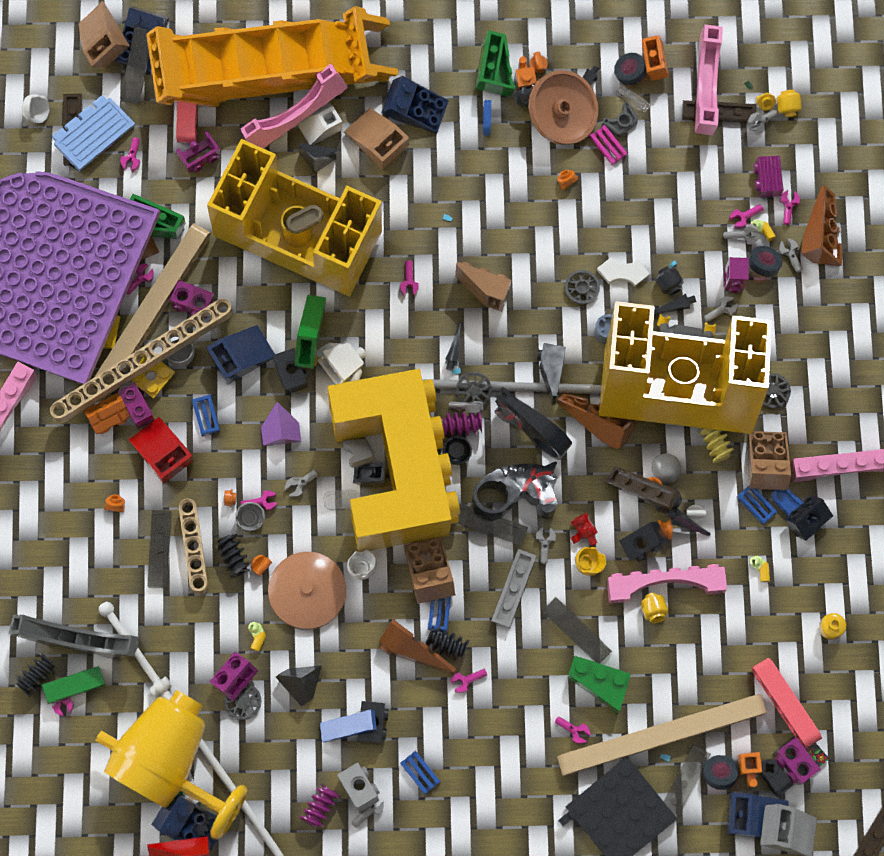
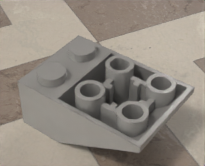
M781 804L765 805L760 845L802 856H812L817 818L793 807Z

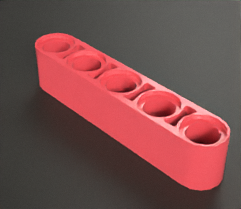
M177 101V143L196 141L198 105Z
M767 658L753 666L751 669L754 676L803 747L806 749L821 740L822 736L773 661Z

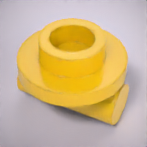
M764 93L756 96V104L763 111L771 110L776 104L775 95Z

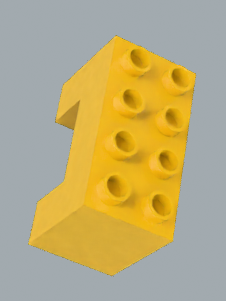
M243 139L240 140L207 204L212 231L215 237L349 297L382 233L381 200L347 185L340 198L278 171L276 154ZM310 205H316L321 208L323 219L319 224L299 234H293L288 230L286 222L290 215Z
M615 301L604 351L599 416L747 434L753 433L769 388L772 320L732 316L725 340L653 331L654 306Z
M414 369L327 386L336 443L382 434L393 491L350 499L351 519L358 552H362L365 549L373 551L449 536L451 524L459 522L458 514H460L456 491L446 493L445 486L451 485L450 477L452 476L448 453L438 455L437 449L443 448L442 439H444V431L441 417L430 418L429 414L436 412V393L433 380H422L421 370Z

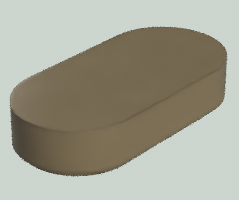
M310 205L290 215L286 222L287 228L293 234L302 233L319 224L323 219V212L320 207Z

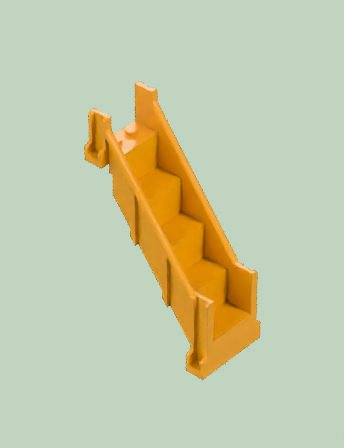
M354 6L343 13L344 22H331L322 19L299 22L279 20L273 21V25L242 29L222 27L214 28L215 32L185 36L175 35L172 29L156 26L146 34L156 102L171 105L174 101L216 108L221 102L232 99L310 90L318 78L316 74L322 72L330 64L340 74L346 85L374 81L387 82L390 77H395L399 74L398 69L370 64L364 31L379 33L390 25V21L385 17L368 14L365 8Z

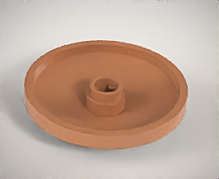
M558 70L543 76L536 82L529 97V113L533 125L545 139L559 145H570L585 139L594 129L598 119V102L592 87L583 77L571 71Z
M316 552L295 553L281 561L274 569L268 585L269 601L275 614L287 625L302 630L321 628L333 621L344 606L346 599L345 578L337 564L325 555Z

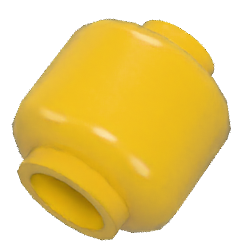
M794 89L781 91V94L777 96L778 112L785 114V117L796 116V112L802 109L800 94L795 92Z
M649 593L640 603L644 618L647 621H651V623L663 621L668 614V608L662 595Z
M837 613L827 614L819 623L820 633L828 640L838 639L846 630L845 619Z

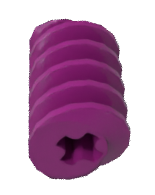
M448 412L445 418H443L444 437L447 436L448 431L452 437L455 431L458 432L459 436H462L463 431L466 432L467 436H469L471 430H473L474 435H477L478 430L482 433V417L480 412H477L475 417L473 413H469L468 417H466L465 412H462L459 417L457 412H454L452 418Z
M321 783L320 785L323 788L315 789L319 795L311 796L315 802L307 803L311 809H304L303 812L306 816H299V819L314 828L316 826L323 827L320 819H328L324 813H331L332 811L328 806L336 805L332 799L340 798L335 791Z

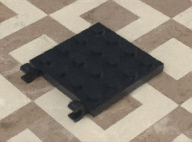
M626 756L566 805L565 808L569 812L558 821L562 826H565L574 818L604 856H634L678 818Z

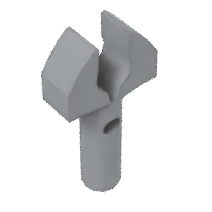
M774 109L763 116L757 112L751 114L748 123L753 124L756 122V125L749 129L755 132L764 131V123L777 117L778 111Z
M746 224V228L743 231L724 232L723 237L724 239L743 238L747 241V244H754L759 239V235L750 236L749 233L759 232V228L753 224Z
M790 238L787 239L790 250L786 249L781 241L778 248L780 256H788L797 273L801 272L803 268L795 255V250L799 247L796 241Z
M725 296L719 301L720 307L705 315L704 319L706 322H710L723 313L728 314L730 317L735 313L738 304L731 308H725L726 304L734 299L733 297Z
M450 402L449 408L466 410L467 413L480 412V410L483 411V402Z
M312 470L299 481L290 478L286 482L285 491L292 486H297V488L289 497L299 498L302 496L303 486L318 476L317 471Z
M542 527L536 533V541L541 543L540 563L547 564L549 544L555 542L556 535L550 528L549 537L545 540L542 535Z
M384 801L377 808L371 809L372 806L363 810L352 821V825L358 828L371 814L379 816L383 812Z

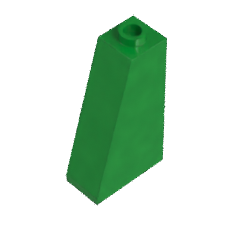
M307 295L297 334L295 366L314 369L325 314L326 297Z

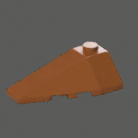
M825 185L820 188L803 236L801 252L812 263L841 266L842 244L838 243L837 234L840 233V228L837 227L835 217L838 215L835 194Z
M564 393L556 401L559 406L601 442L608 444L609 447L614 449H620L627 443L639 421L599 416L600 403L591 404L586 398Z
M394 619L390 622L379 640L380 649L387 655L392 653L394 656L452 675L456 672V668L440 655L430 653L431 649L424 642H416L413 637L414 634Z

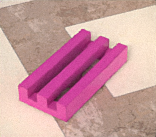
M605 125L590 135V139L611 165L627 155V152ZM598 136L605 143V145L612 152V154L616 157L615 159H613V157L597 139ZM611 143H612V144L615 146V148L619 151L620 155H619L618 152L614 149V147L611 145Z

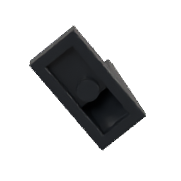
M367 463L355 467L353 483L356 485L374 484L383 487L386 482L388 463Z

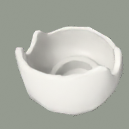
M32 94L24 99L22 114L27 121L43 123L47 119L49 103L45 96Z
M368 549L362 552L355 551L347 563L349 574L359 580L370 578L375 573L377 567L375 554Z

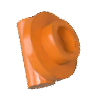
M535 52L530 59L529 66L534 67L536 73H542L547 69L548 62L540 52Z
M564 170L559 174L557 180L560 188L564 190L578 181V177L574 171Z
M111 495L106 498L104 509L124 512L125 500L120 495Z
M258 555L253 558L250 568L257 576H260L272 564V561L264 555Z

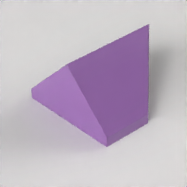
M276 402L261 426L263 447L301 442L299 422Z

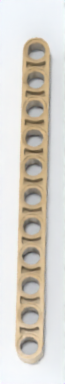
M195 223L191 225L95 377L140 349L170 302L178 280H184L208 242L211 232ZM128 367L123 368L121 373L124 374ZM107 378L104 383L110 385L114 382V379ZM92 388L88 394L95 395L98 389ZM110 394L104 397L103 399L99 400L98 402H101L102 400L108 398Z
M226 299L215 301L59 399L50 408L53 419L58 423L68 421L225 322L232 315L230 302ZM222 306L228 308V310L224 313L218 311V309ZM204 317L212 318V320L209 323H204L202 321ZM188 327L196 328L193 333L186 332ZM172 337H178L179 341L177 343H171L170 339ZM157 347L163 348V351L159 354L153 352ZM145 357L147 361L144 364L137 363L138 359ZM125 367L131 369L128 374H122L121 370ZM107 378L114 379V382L110 385L104 383ZM92 388L98 389L95 395H89V390ZM74 399H81V403L79 405H72V401ZM58 409H64V410H65V412H64L63 415H61V416H56V415H55V413H56V411H57Z
M761 694L564 753L557 756L562 775L565 776L767 714Z

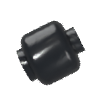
M667 266L658 271L659 275L656 278V282L663 294L671 296L682 290L684 281L676 268L669 269Z

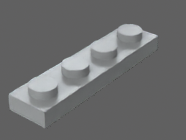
M518 549L491 620L492 623L510 628L536 555Z

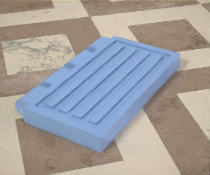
M103 95L92 103L96 108L95 110L89 105L78 114L81 121L75 117L64 126L68 132L61 128L52 136L55 141L54 146L79 172L135 126V123L110 97L106 99Z

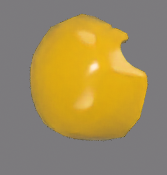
M584 547L575 556L576 568L583 575L594 576L604 570L606 556L598 552L596 547Z

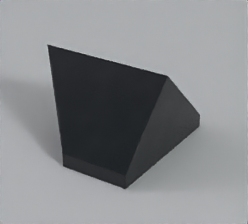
M299 144L301 156L314 173L337 158V149Z
M322 665L286 669L278 674L276 679L302 707L314 698Z

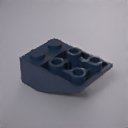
M129 7L122 33L129 47L115 61L151 72L146 34L156 26L167 28L169 17L137 7Z
M402 75L392 80L381 113L398 122L437 133L449 100Z
M258 325L224 337L206 347L208 355L227 385L269 362L275 354Z
M180 793L177 794L167 808L161 807L151 824L159 832L176 841L208 837L210 852L217 840L211 837V828L217 815Z
M729 794L726 835L761 838L765 805L781 804L788 806L789 801L752 794Z

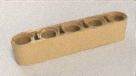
M186 498L179 504V514L189 584L195 594L202 595L207 592L209 584L198 509L192 499ZM191 505L193 510L190 513H185L183 511L185 506ZM195 524L196 528L194 531L188 532L186 531L187 525ZM191 543H198V549L194 551L188 549ZM196 561L201 562L202 564L199 569L194 570L191 568L192 563ZM198 580L204 582V586L200 589L194 587L195 582Z

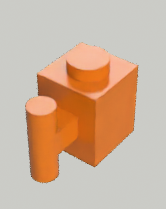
M524 56L519 58L518 69L515 70L514 79L517 91L522 90L523 86L530 89L532 84L537 82L534 67L527 68V59Z
M760 752L739 754L737 756L739 776H746V787L752 789L757 786L755 775L762 773Z

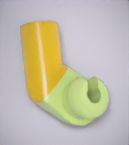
M753 220L750 223L758 227V233L764 234L768 241L776 238L767 222Z
M759 556L751 557L750 565L760 572V582H769V564Z
M251 622L248 629L254 641L250 648L259 652L266 634L261 624Z

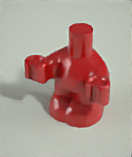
M587 512L570 521L578 531L571 537L573 544L578 543L580 539H588L591 546L598 543L595 538V534L598 533L597 529L590 521Z

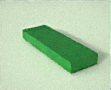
M97 666L42 684V689L49 705L103 687L105 682L100 668Z

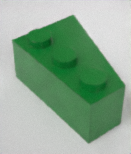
M487 31L483 39L475 89L511 97L515 86L512 80V68L509 62L510 55L506 34Z
M132 194L130 200L161 211L151 237L178 240L186 224L184 216Z
M574 656L567 678L586 692H589L598 701L604 703L616 714L620 712L631 674Z

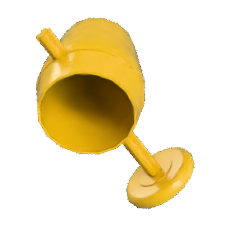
M175 690L170 700L165 697L156 698L121 736L120 740L103 731L98 734L95 741L112 750L104 773L164 808H167L179 791H182L219 813L211 828V837L218 840L224 836L237 817L246 799L248 789L245 785L237 786L226 802H223L186 780L205 729V722L198 717L203 707L202 704Z

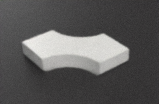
M611 257L597 268V271L608 284L614 281H626L636 287L650 275L639 260L624 264L617 262Z

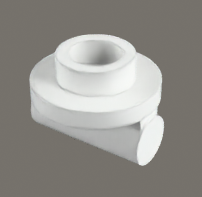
M692 505L686 509L685 515L699 524L706 517V509L699 505Z

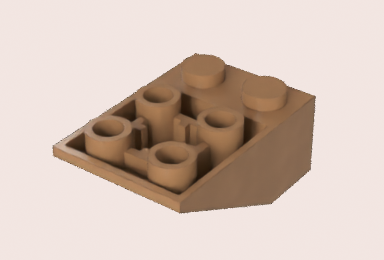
M104 1L78 23L83 53L91 67L106 68L129 47L128 42Z
M371 108L344 131V134L382 170L409 146V137L397 125Z
M457 262L455 277L484 306L502 312L509 294L511 280L503 274L495 275L485 268L477 269L467 262Z
M753 431L752 434H748L749 489L788 490L791 468L787 433Z
M437 537L404 545L417 604L455 596L454 580L442 538Z

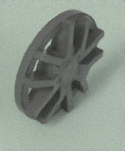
M479 372L464 374L456 385L457 397L461 402L468 403L466 401L470 396L472 397L471 402H474L476 398L478 401L483 402L484 405L492 393L489 379ZM474 375V382H470L468 376ZM476 376H480L483 379L477 382ZM466 378L468 384H462L461 382ZM486 381L488 385L481 387L480 384ZM459 387L466 388V391H459ZM489 388V392L487 395L485 392H483V390ZM460 394H467L464 400L461 398ZM482 394L486 398L482 400L479 395Z
M769 373V388L766 396L770 399L767 403L763 402V406L779 408L788 401L791 388L789 382L777 373ZM771 377H775V383H771ZM778 378L783 382L778 384ZM786 385L787 389H781L780 387ZM787 392V397L785 398L782 393ZM779 396L783 402L780 403L777 397ZM772 399L775 401L776 405L770 404Z

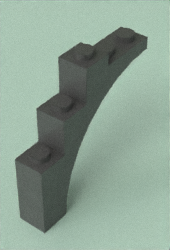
M13 615L9 630L10 635L40 644L60 646L77 652H90L106 658L134 657L138 648L137 642L139 637L133 635L85 630L26 615Z

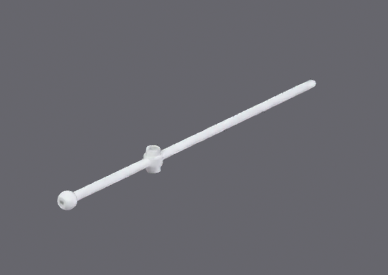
M110 602L101 604L99 606V613L109 619L118 634L129 635L113 613V604ZM137 648L134 656L153 682V686L149 688L156 698L162 695L170 700L172 695L168 689L172 687L171 682L166 676L160 679L139 648ZM201 739L199 749L229 792L232 793L236 786L203 739ZM245 800L241 807L243 812L274 856H283L279 847Z

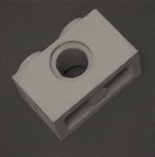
M358 762L337 774L339 781L358 813L379 801L377 795L380 792L375 783L370 784L367 779L370 777L368 771L364 766L361 768ZM357 784H365L364 789L360 791L355 790Z

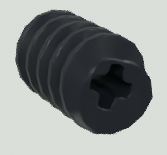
M238 534L225 536L216 542L219 543L216 546L217 550H222L220 556L225 557L223 563L228 564L226 566L227 571H231L229 574L230 578H236L250 571L247 567L251 563L243 561L248 556L240 554L244 551V548H237L241 541H234Z
M433 625L425 644L429 646L432 643L433 651L440 647V654L446 650V657L453 653V660L456 661L459 657L462 658L470 640L467 639L462 643V636L455 640V633L448 636L447 629L441 633V627L438 626L434 630Z
M42 653L39 654L41 661L33 660L35 666L27 665L29 672L22 670L23 678L18 675L16 676L18 681L16 684L28 697L32 696L29 690L37 692L36 684L42 686L43 682L41 679L48 681L47 673L54 675L53 668H57Z

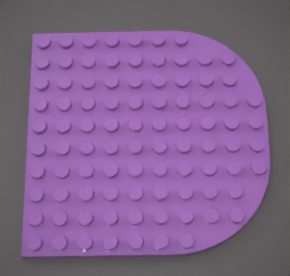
M36 171L35 173L25 174L22 172L1 179L0 355L82 385L87 383L91 378L161 211L48 172Z

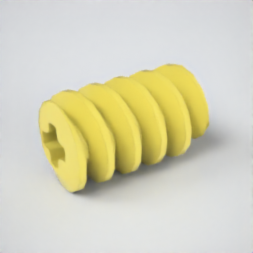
M697 428L703 429L700 435L706 436L703 442L709 443L706 448L707 450H712L709 455L715 457L713 463L721 462L731 456L730 453L734 448H727L731 443L730 441H724L728 436L727 434L721 435L722 430Z

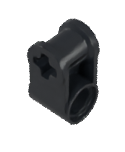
M766 759L761 762L762 773L759 775L767 783L775 796L779 798L794 786L793 781L776 761ZM767 765H771L770 772H765Z

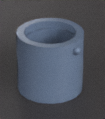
M605 314L598 318L594 328L595 338L603 344H606L612 319L611 314Z

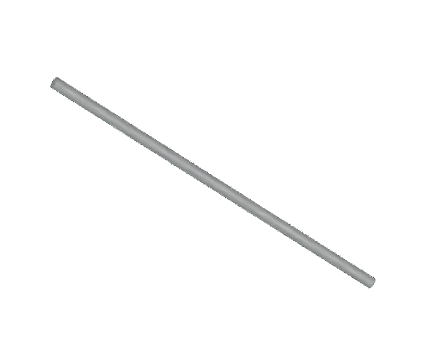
M432 379L435 389L456 390L458 380ZM462 380L461 382L462 384H468L467 380ZM485 381V382H483V383L480 384V385H481V387H483V386H486V385H488V384H487V382ZM490 381L492 391H501V388L504 387L506 390L513 392L548 393L544 383ZM559 384L558 393L601 394L602 385ZM459 387V390H466V388Z

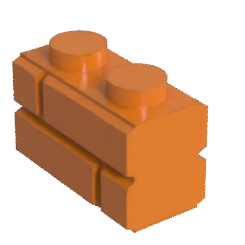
M656 35L642 39L646 70L651 81L668 77L664 44L660 36Z
M118 393L84 410L96 435L108 432L110 427L116 424H124L131 417Z

